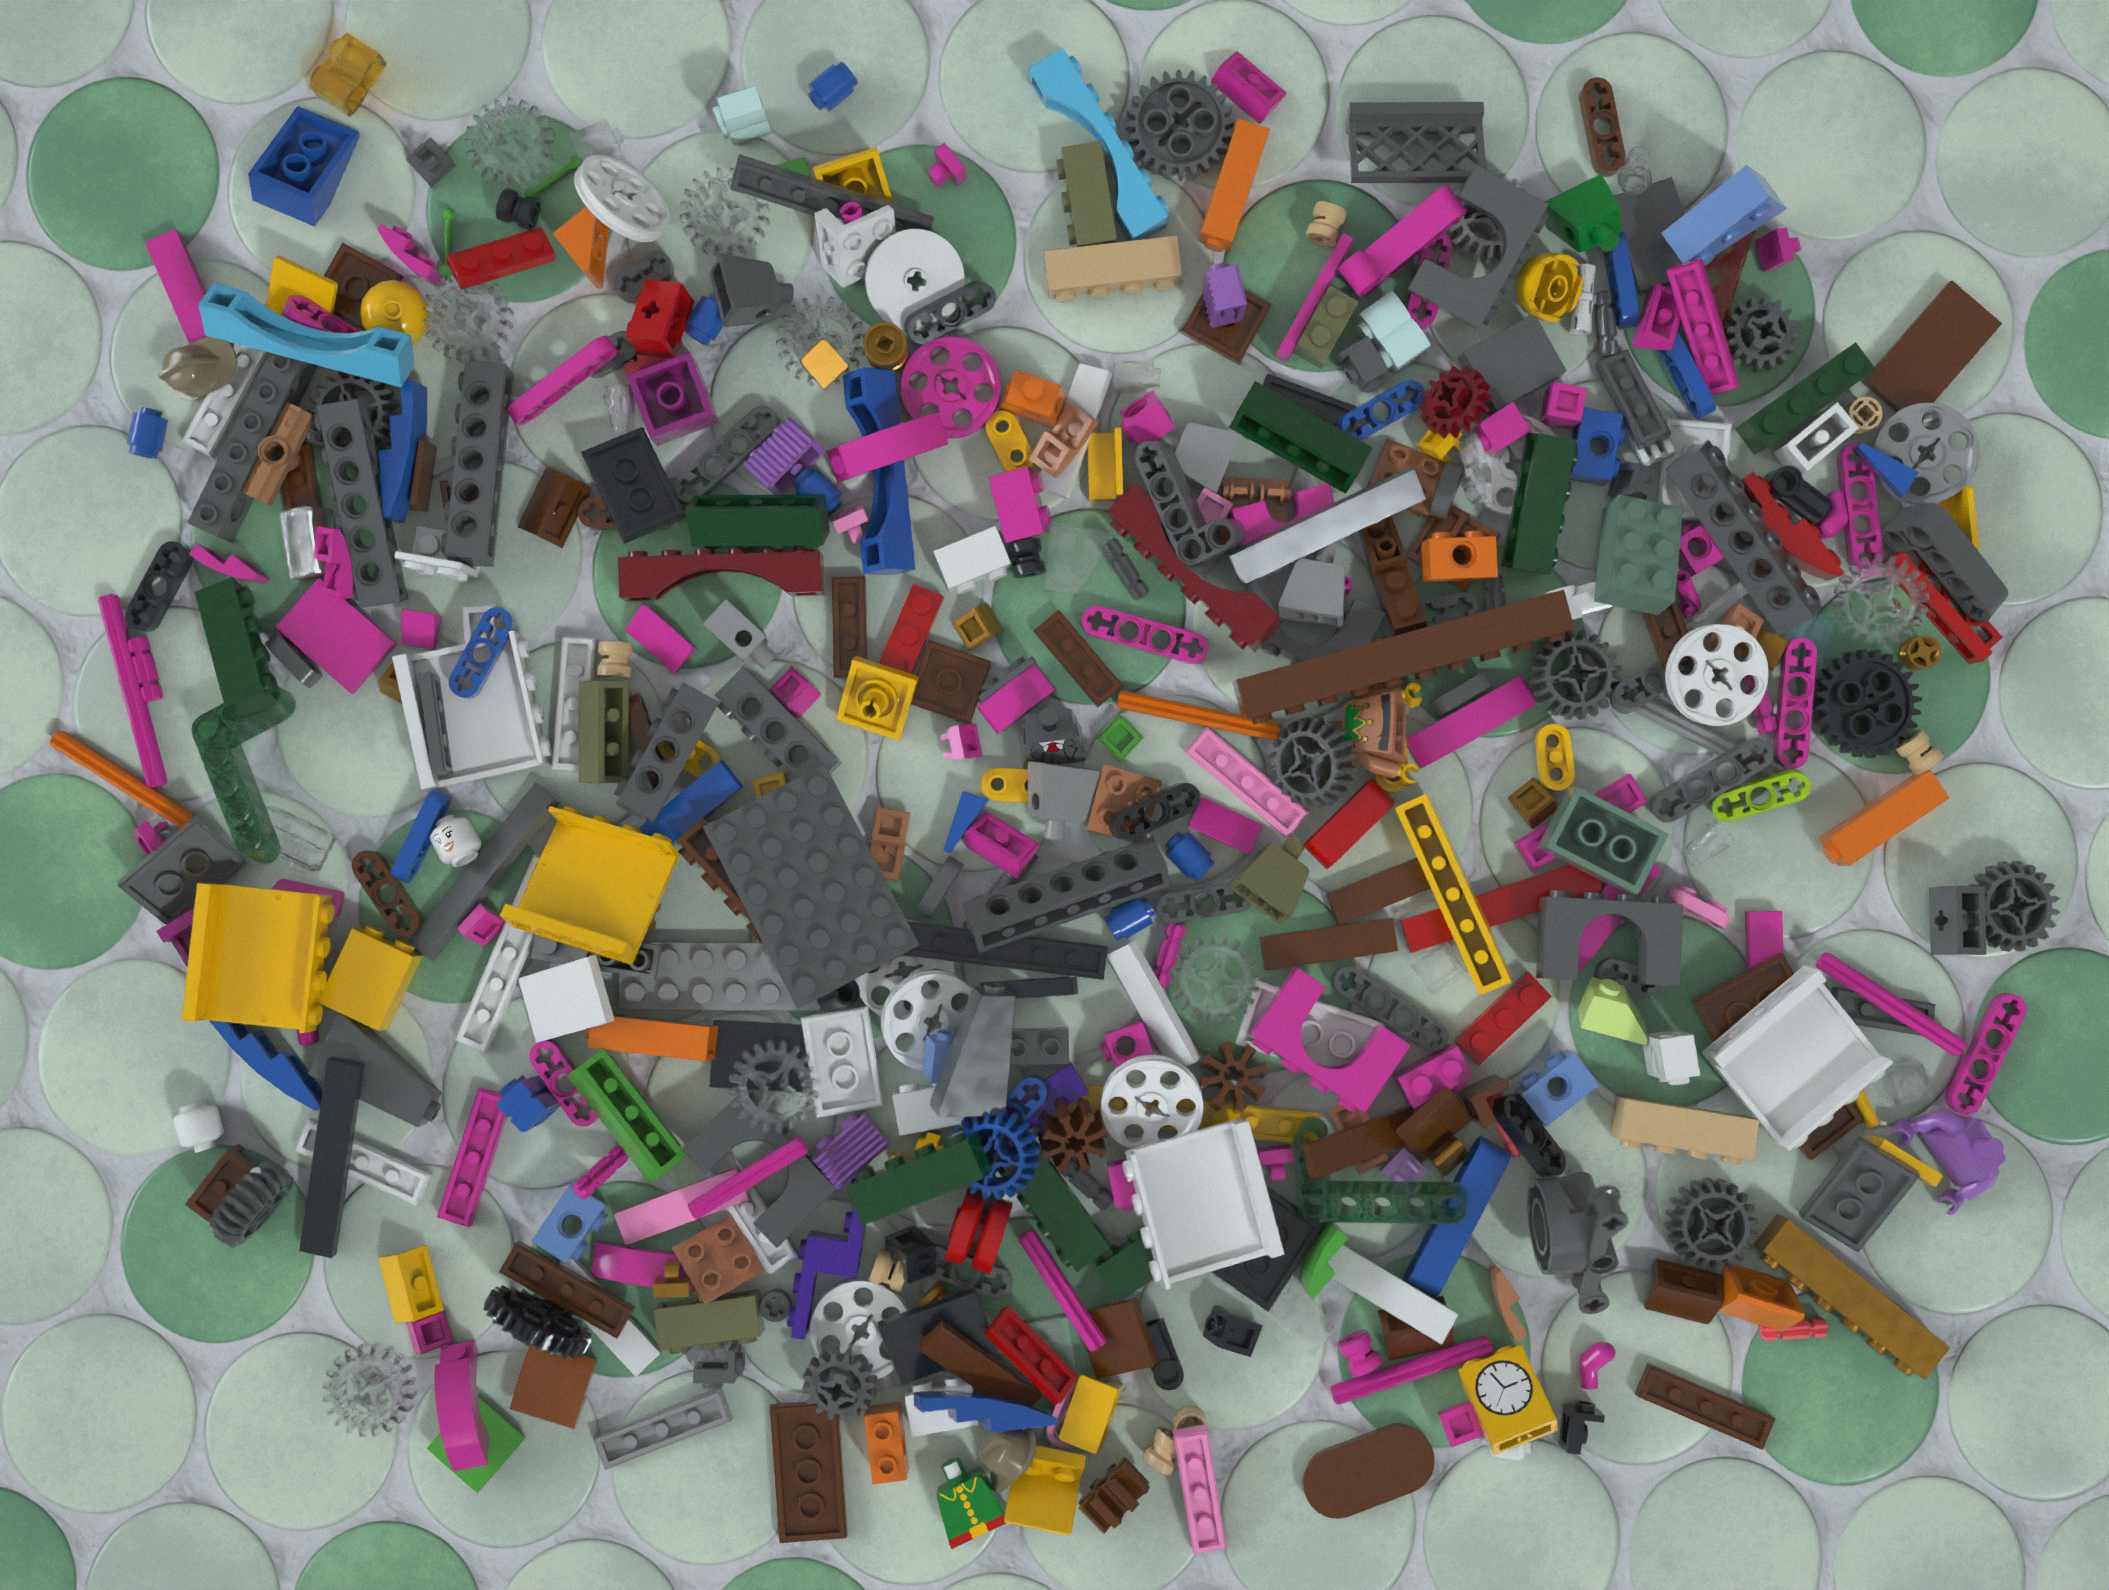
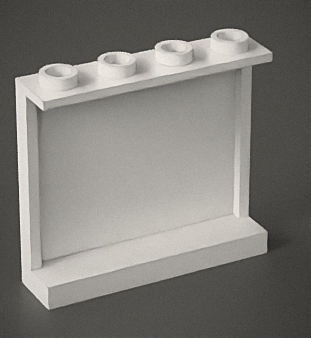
M514 630L509 631L510 638L481 692L476 697L470 699L455 695L449 687L450 675L467 644L411 656L408 654L392 656L422 790L429 791L548 764L547 756H551V747L548 737H542L539 725L544 723L543 711L540 703L535 704L532 691L537 690L536 680L533 671H527L525 658L530 656L528 644L525 637L520 638L519 633ZM490 638L489 640L497 645L500 639ZM487 644L477 645L473 650L474 659L479 663L488 661L491 657V648ZM467 661L465 667L470 668L471 671L466 678L460 677L458 679V683L462 685L460 691L463 692L466 688L472 689L474 683L470 681L473 672H478L481 675L483 669L477 668ZM430 671L440 677L453 769L451 776L439 777L432 774L418 673Z
M1806 965L1800 968L1702 1051V1054L1753 1117L1760 1120L1759 1124L1774 1143L1788 1151L1803 1145L1812 1131L1829 1123L1838 1109L1855 1101L1865 1086L1882 1078L1886 1069L1893 1064L1889 1058L1883 1057L1877 1052L1823 983L1827 980L1818 969Z
M1237 1118L1125 1151L1127 1161L1122 1162L1123 1170L1127 1181H1133L1136 1194L1131 1195L1136 1215L1142 1214L1145 1225L1144 1228L1140 1229L1142 1241L1146 1249L1151 1248L1154 1261L1149 1262L1150 1271L1154 1282L1159 1281L1166 1290L1171 1289V1283L1264 1255L1270 1258L1284 1255L1248 1120Z

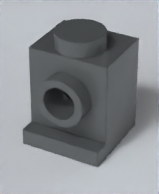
M1369 336L1339 352L1335 359L1338 366L1343 363L1346 365L1344 372L1352 385L1357 384L1361 391L1364 389L1366 393L1381 386L1384 383L1382 378L1388 372L1387 366Z

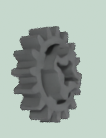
M1765 296L1758 304L1754 297L1746 302V306L1741 303L1734 309L1736 314H1731L1726 319L1732 325L1724 329L1725 335L1730 336V340L1727 342L1728 347H1733L1734 349L1731 355L1732 360L1737 357L1742 358L1740 367L1744 368L1749 363H1753L1754 372L1759 371L1763 365L1768 371L1776 366V362L1780 365L1788 359L1786 354H1791L1796 350V347L1790 342L1800 338V334L1792 332V328L1799 323L1798 320L1789 321L1788 316L1792 312L1791 308L1784 312L1780 310L1782 301L1778 300L1773 305H1770L1769 297ZM1752 314H1763V316L1758 319L1753 316L1750 318L1747 317ZM1760 330L1763 331V333H1762V335H1761V337H1762L1763 339H1761V338L1759 337V336H1760V333H1761ZM1764 349L1769 352L1772 350L1775 351L1774 353L1768 355L1759 354V352Z
M834 1346L831 1355L825 1349L821 1350L818 1358L813 1357L803 1375L805 1383L802 1392L810 1393L806 1401L807 1404L816 1402L818 1404L816 1413L819 1414L823 1410L827 1411L829 1420H832L835 1414H839L841 1421H846L848 1413H851L854 1418H858L861 1409L865 1411L869 1409L871 1400L874 1399L877 1391L875 1385L878 1378L876 1375H870L873 1364L863 1365L864 1355L861 1353L856 1358L853 1357L852 1348L849 1347L845 1354L840 1353L838 1346Z

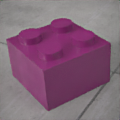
M691 352L627 375L649 437L657 446L720 423L698 363Z

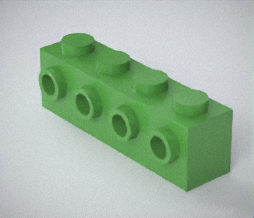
M604 1048L566 1075L648 1182L661 1177L686 1157L677 1139L669 1134L662 1125L657 1113L645 1103L637 1087L625 1077L619 1069L617 1061Z

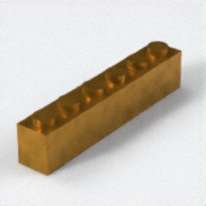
M1777 1214L1753 1244L1755 1248L1762 1252L1759 1256L1760 1260L1775 1271L1778 1267H1781L1789 1274L1785 1278L1789 1283L1801 1292L1805 1288L1815 1295L1812 1299L1814 1303L1828 1313L1832 1309L1842 1316L1839 1322L1854 1334H1857L1859 1331L1868 1337L1865 1343L1882 1356L1886 1352L1895 1358L1892 1364L1908 1377H1911L1914 1373L1926 1380L1950 1349L1948 1345L1788 1218Z

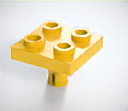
M855 656L851 663L836 720L900 741L919 676Z

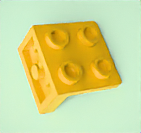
M278 255L273 259L265 306L282 316V310L288 297L299 295L313 301L333 314L338 284L327 277Z
M1036 1445V1452L1029 1468L1010 1485L1004 1522L1070 1536L1086 1455Z

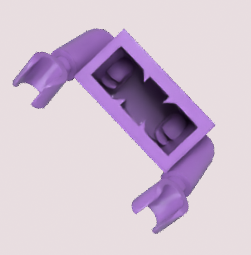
M1941 1109L1917 1117L1916 1122L1901 1118L1897 1120L1891 1133L1897 1131L1904 1132L1897 1140L1899 1145H1908L1914 1134L1919 1132L1954 1186H1959L1960 1190L1947 1189L1938 1199L1937 1203L1946 1199L1954 1204L1946 1212L1947 1215L1955 1214L1962 1206L1964 1199L1971 1200L1990 1189L2000 1173L1998 1166L2005 1161L2002 1142L1991 1136L1982 1121L1977 1118L1960 1116L1948 1109Z

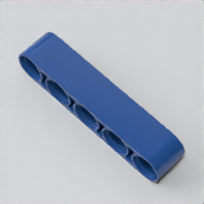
M1479 1136L1472 1144L1468 1152L1469 1154L1456 1174L1403 1278L1405 1282L1434 1299L1440 1294L1511 1158L1510 1151L1482 1136Z

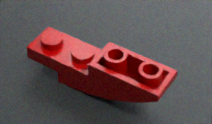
M1752 472L1741 479L1745 488V494L1751 502H1755L1760 507L1764 522L1770 530H1774L1779 535L1782 541V549L1789 558H1793L1798 563L1801 571L1827 581L1845 573L1840 567L1841 561L1838 555L1831 549H1827L1821 541V533L1813 523L1807 522L1805 518L1792 524L1789 520L1790 514L1781 503H1777L1769 493L1771 491L1770 486L1764 478Z

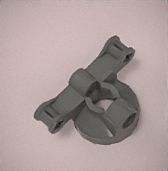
M1576 1172L1563 1177L1533 1179L1528 1187L1527 1211L1530 1239L1538 1268L1543 1275L1572 1273L1571 1282L1578 1290V1306L1580 1311L1586 1314H1596L1604 1311L1610 1303L1600 1284L1602 1274L1614 1271L1619 1265L1612 1237L1627 1227L1629 1223L1627 1214L1621 1210L1619 1204L1621 1198L1619 1190L1614 1186L1596 1188L1592 1176L1586 1172Z

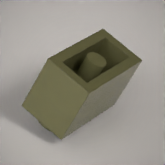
M1329 286L1300 337L1293 354L1322 369L1359 301Z

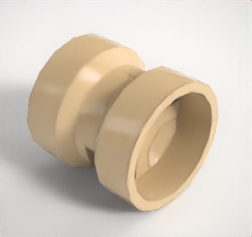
M1316 202L1312 213L1314 221L1308 225L1305 236L1316 244L1334 247L1337 245L1340 236L1338 232L1339 226L1344 224L1347 212L1342 207L1333 203Z
M1860 397L1843 407L1844 411L1859 427L1850 436H1860L1876 427L1882 420V407L1878 401L1871 397Z
M611 641L599 642L598 653L602 656V659L597 667V676L631 678L632 667L628 664V658L632 655L633 644Z
M1924 729L1911 733V738L1909 740H1901L1900 747L1895 749L1901 757L1907 758L1909 768L1915 775L1928 771L1944 758L1938 747H1932L1929 743L1930 737Z
M880 1249L869 1282L876 1284L885 1283L889 1285L891 1290L900 1293L905 1281L903 1264L897 1258L892 1257L890 1252ZM893 1263H896L891 1280H889L888 1276L891 1271Z
M1183 1406L1174 1415V1430L1205 1424L1208 1430L1206 1417L1203 1411L1196 1406Z
M1159 1427L1154 1435L1155 1442L1153 1445L1155 1447L1147 1448L1142 1459L1155 1470L1171 1476L1176 1468L1174 1459H1177L1174 1436L1172 1431Z

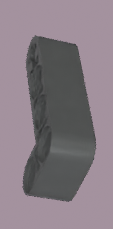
M1146 441L1137 447L1134 455L1135 463L1174 550L1183 563L1194 565L1208 562L1238 547L1242 543L1245 531L1243 525L1238 520L1226 518L1206 524L1170 444L1165 441ZM1154 450H1156L1157 453H1158V456H1156V457L1154 458V462H1152L1151 456H1153V455L1155 454V451H1154ZM1162 468L1166 469V472L1157 473V471H1163ZM1167 478L1173 483L1171 495H1167L1163 488ZM1180 509L1184 510L1187 514L1185 526H1181L1177 520V514ZM1224 525L1228 527L1231 533L1230 540L1227 543L1222 541L1220 537V530ZM1194 540L1198 541L1201 546L1199 557L1194 556L1191 551V544Z
M1924 503L1902 508L1881 532L1882 542L1889 549L1896 552L1916 550L1961 609L1973 620L1978 622L1989 621L2009 594L2006 586L1949 512L1939 504Z

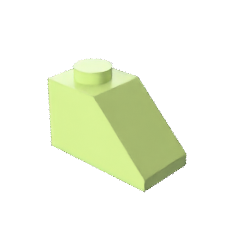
M1591 977L1578 1007L1580 1028L1646 1045L1648 1036L1645 1021L1625 986L1611 979L1601 980Z

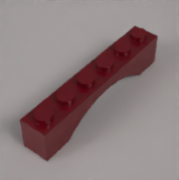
M1135 482L1107 510V513L1113 520L1109 525L1122 538H1125L1127 534L1137 542L1133 546L1134 549L1146 560L1152 556L1160 564L1156 569L1169 582H1172L1174 579L1184 586L1181 593L1194 605L1200 601L1208 609L1204 614L1217 627H1220L1222 624L1232 631L1229 638L1242 650L1248 646L1255 653L1283 624L1280 616L1256 594L1238 593L1219 588L1202 580L1190 571L1172 549L1167 532L1152 498Z
M801 546L795 547V552H782V548L771 549L770 547L761 548L762 553H748V549L730 548L728 549V554H715L714 549H696L695 555H682L680 550L661 551V556H648L647 551H629L628 557H618L619 598L624 601H658L669 591L688 580L705 574L721 572L744 573L762 578L780 587L790 596H825L824 556L820 551H815V548L804 549Z

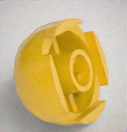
M1540 253L1528 259L1521 267L1515 283L1516 299L1523 311L1529 315L1536 316L1538 320L1546 322H1558L1561 320L1558 317L1562 316L1565 312L1571 313L1581 296L1583 277L1577 273L1575 266H1579L1577 260L1562 253Z
M389 280L376 284L365 294L360 308L362 325L366 331L379 326L411 335L413 345L423 337L428 329L430 316L427 302L416 288L406 282Z

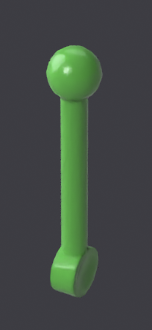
M572 156L569 159L568 165L535 188L526 189L523 197L529 195L536 198L537 194L571 170L577 171L583 163L579 156Z
M445 208L442 212V217L445 220L443 264L439 267V273L444 278H450L453 275L447 264V255L450 254L452 220L456 216L451 208Z

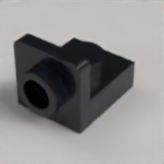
M914 1225L885 1236V1248L903 1264L904 1280L908 1284L936 1272V1245Z
M1214 1305L1211 1314L1206 1319L1203 1337L1218 1348L1251 1357L1263 1325L1257 1321L1229 1313L1224 1308Z
M1576 1400L1575 1405L1563 1404L1559 1445L1567 1453L1581 1455L1582 1444L1585 1445L1588 1438V1427L1585 1421L1604 1423L1605 1415L1595 1408L1596 1404L1582 1400Z

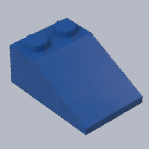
M297 106L248 173L252 201L315 227L333 200L360 137L359 132Z

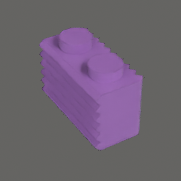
M1225 262L1209 267L1201 292L1204 295L1203 300L1206 301L1205 307L1207 308L1206 313L1209 314V326L1215 328L1242 321L1248 304L1238 265L1229 266Z
M789 417L786 419V422L775 427L772 436L768 437L762 446L751 452L749 460L744 462V466L773 495H784L791 488L795 479L806 468L811 467L823 455L825 450L810 434Z
M866 1111L861 1116L854 1112L840 1124L843 1129L840 1134L834 1139L828 1134L814 1146L817 1153L811 1159L837 1190L891 1144L889 1138Z

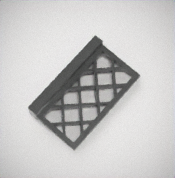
M1350 102L1346 118V134H1348L1351 183H1465L1471 171H1465L1458 165L1465 157L1486 169L1482 123L1484 102ZM1356 134H1371L1376 139L1366 146L1357 139ZM1391 134H1405L1410 139L1402 146H1399L1389 136ZM1425 134H1438L1443 139L1433 146L1422 136ZM1458 134H1474L1475 140L1467 146L1455 136ZM1381 143L1394 152L1386 160H1383L1373 152ZM1414 143L1427 152L1420 160H1417L1407 152ZM1448 143L1461 152L1453 160L1440 151ZM1367 157L1378 167L1374 171H1359L1358 164ZM1400 157L1412 167L1407 171H1397L1391 164ZM1434 157L1445 167L1441 171H1431L1424 164Z

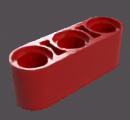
M1371 778L1303 846L1327 870L1386 814L1396 801Z

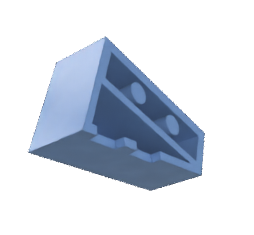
M1746 165L1661 234L1682 263L1702 258L1704 266H1706L1715 258V255L1782 213L1787 207L1767 180Z

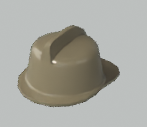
M212 337L201 338L184 347H178L168 352L163 360L162 371L158 373V377L166 381L180 398L190 401L222 388L230 382L237 367L236 353L227 341Z
M1032 1428L990 1433L985 1445L981 1448L980 1457L988 1469L991 1470L990 1479L994 1491H1004L1029 1468L1036 1452L1037 1442L1035 1431Z

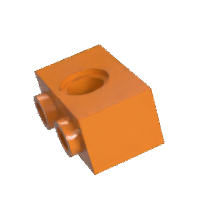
M1485 531L1464 532V537L1452 538V532L1431 533V539L1421 542L1423 583L1490 580L1498 577L1496 536H1485ZM1455 547L1462 549L1465 553L1463 565L1457 564L1453 559L1452 554Z
M901 1402L871 1405L865 1411L864 1421L872 1484L907 1480L909 1462Z

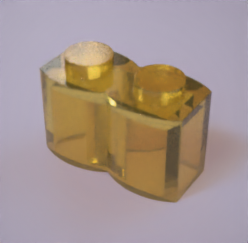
M346 33L332 43L328 60L314 69L311 74L309 87L319 98L350 117L360 107L368 90L379 80L387 63L378 52Z

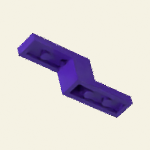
M854 1206L853 1212H846L843 1232H848L849 1236L811 1230L807 1239H801L798 1259L803 1260L802 1272H796L792 1290V1293H797L798 1297L796 1307L790 1306L787 1326L793 1327L791 1338L805 1340L808 1334L818 1272L856 1278L859 1273L866 1224L861 1225Z

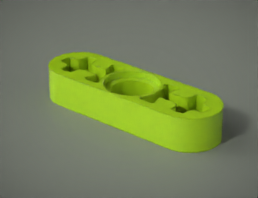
M1787 769L1730 788L1710 800V809L1718 820L1732 822L1801 801L1810 793L1811 783L1802 771ZM1791 778L1802 782V784L1797 786L1798 791L1792 793L1790 789L1779 790V793L1782 795L1781 798H1777L1776 790L1771 785L1776 782L1779 788L1790 785L1789 779ZM1757 787H1765L1769 790V798L1762 804H1755L1750 799L1751 792ZM1743 792L1744 801L1748 805L1747 808L1743 809L1741 803L1733 804L1730 806L1731 811L1729 813H1725L1723 809H1718L1722 805V799L1728 798L1730 802L1741 800L1738 796V793Z

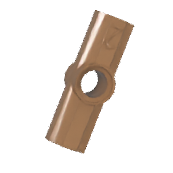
M286 402L270 436L263 439L259 444V458L242 493L272 506L288 472L295 469L299 463V450L311 428L310 423L315 420L313 414ZM283 447V457L278 461H274L275 451Z

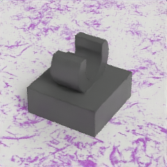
M431 137L412 151L413 153L406 158L431 188L456 166Z
M1620 463L1616 478H1612L1608 496L1615 498L1622 494L1646 500L1647 495L1643 494L1645 483H1652V478L1648 475L1650 468L1641 463Z

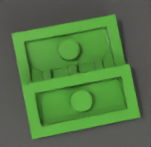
M1329 1217L1322 1223L1324 1227L1304 1256L1300 1269L1299 1282L1312 1299L1319 1294L1336 1274L1328 1261L1349 1239Z
M478 1396L480 1414L489 1435L488 1465L453 1472L444 1449L441 1433L427 1447V1450L476 1493L484 1487L525 1440L523 1435Z

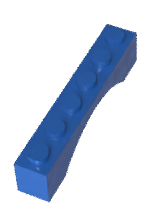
M863 367L842 375L846 409L856 422L863 437L901 424L895 371ZM904 460L872 471L874 485L872 512L867 528L860 540L863 574L896 575L915 570Z

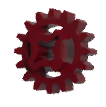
M1466 365L1461 371L1456 366H1452L1448 375L1443 371L1439 372L1440 380L1437 382L1430 380L1429 384L1432 387L1430 391H1422L1421 393L1426 401L1418 404V407L1423 411L1420 419L1432 433H1438L1442 438H1446L1449 433L1454 438H1458L1461 429H1464L1467 433L1471 432L1470 424L1473 422L1480 424L1482 422L1478 417L1480 413H1488L1489 411L1484 403L1492 400V396L1487 392L1491 387L1476 369L1472 371Z

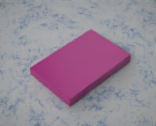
M319 577L275 628L348 692L354 694L398 643L346 598L323 594L324 579Z

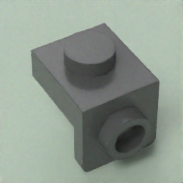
M733 1342L728 1349V1362H698L693 1371V1383H703V1387L709 1389L721 1388L723 1384H734L739 1377V1373H744L745 1352H740V1345Z

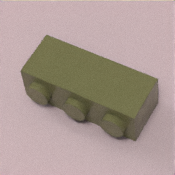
M1101 141L1061 147V159L1056 160L1058 179H1065L1067 191L1061 192L1064 213L1070 212L1072 224L1066 225L1069 245L1075 244L1076 247L1116 243L1117 235Z
M579 681V782L620 783L623 776L629 779V681Z
M760 1289L723 1294L706 1305L699 1301L698 1298L659 1303L654 1309L659 1351L669 1349L670 1354H678L689 1351V1346L703 1345V1349H714L723 1346L724 1341L736 1340V1343L739 1345L757 1341V1337H760L765 1330L763 1315L760 1311Z

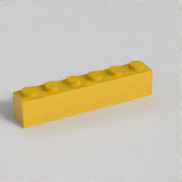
M1424 794L1395 807L1479 995L1511 983L1514 980L1430 794Z

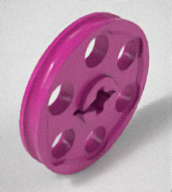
M960 337L937 338L922 345L909 358L901 378V395L907 413L912 420L921 417L920 411L925 405H934L939 409V418L946 438H963L982 429L992 414L996 412L1001 397L1000 375L992 357L973 341ZM942 348L949 353L947 363L944 365L932 363L930 356L935 349ZM976 354L982 359V365L978 370L969 371L965 369L963 360L967 355ZM914 374H923L928 379L927 386L921 391L913 390L909 386V380ZM942 380L950 384L957 381V389L960 395L950 392L948 395L944 394L946 389ZM978 386H990L994 393L993 397L987 402L978 401L974 396ZM960 410L968 411L972 416L971 423L963 428L956 426L953 422V416L956 412Z

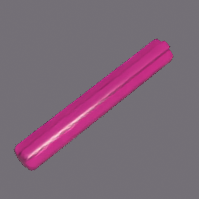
M801 1137L795 1138L692 1200L688 1204L689 1211L695 1219L701 1218L804 1156L808 1152L807 1145Z
M1030 1230L1019 1238L1022 1248L1089 1351H1096L1106 1343L1102 1332L1036 1231Z

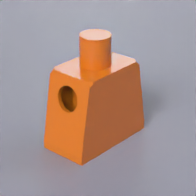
M1016 370L1009 378L999 410L1010 412L1014 416L1053 429L1063 412L1068 396L1059 384Z

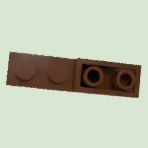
M1392 516L1359 530L1372 582L1381 609L1387 615L1394 636L1426 628L1427 618L1408 570L1407 556Z

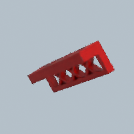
M1916 550L1912 552L1919 558L1918 568L1905 554L1907 552L1895 551L1881 564L1883 569L1968 664L1983 662L1993 653L1990 648L2003 638L1989 621L1970 622V617L1964 611L1962 618L1949 604V602L1956 601L1953 597H1948V591L1941 583V592H1939L1926 578L1936 577V575ZM1971 627H1980L1989 638L1983 642Z

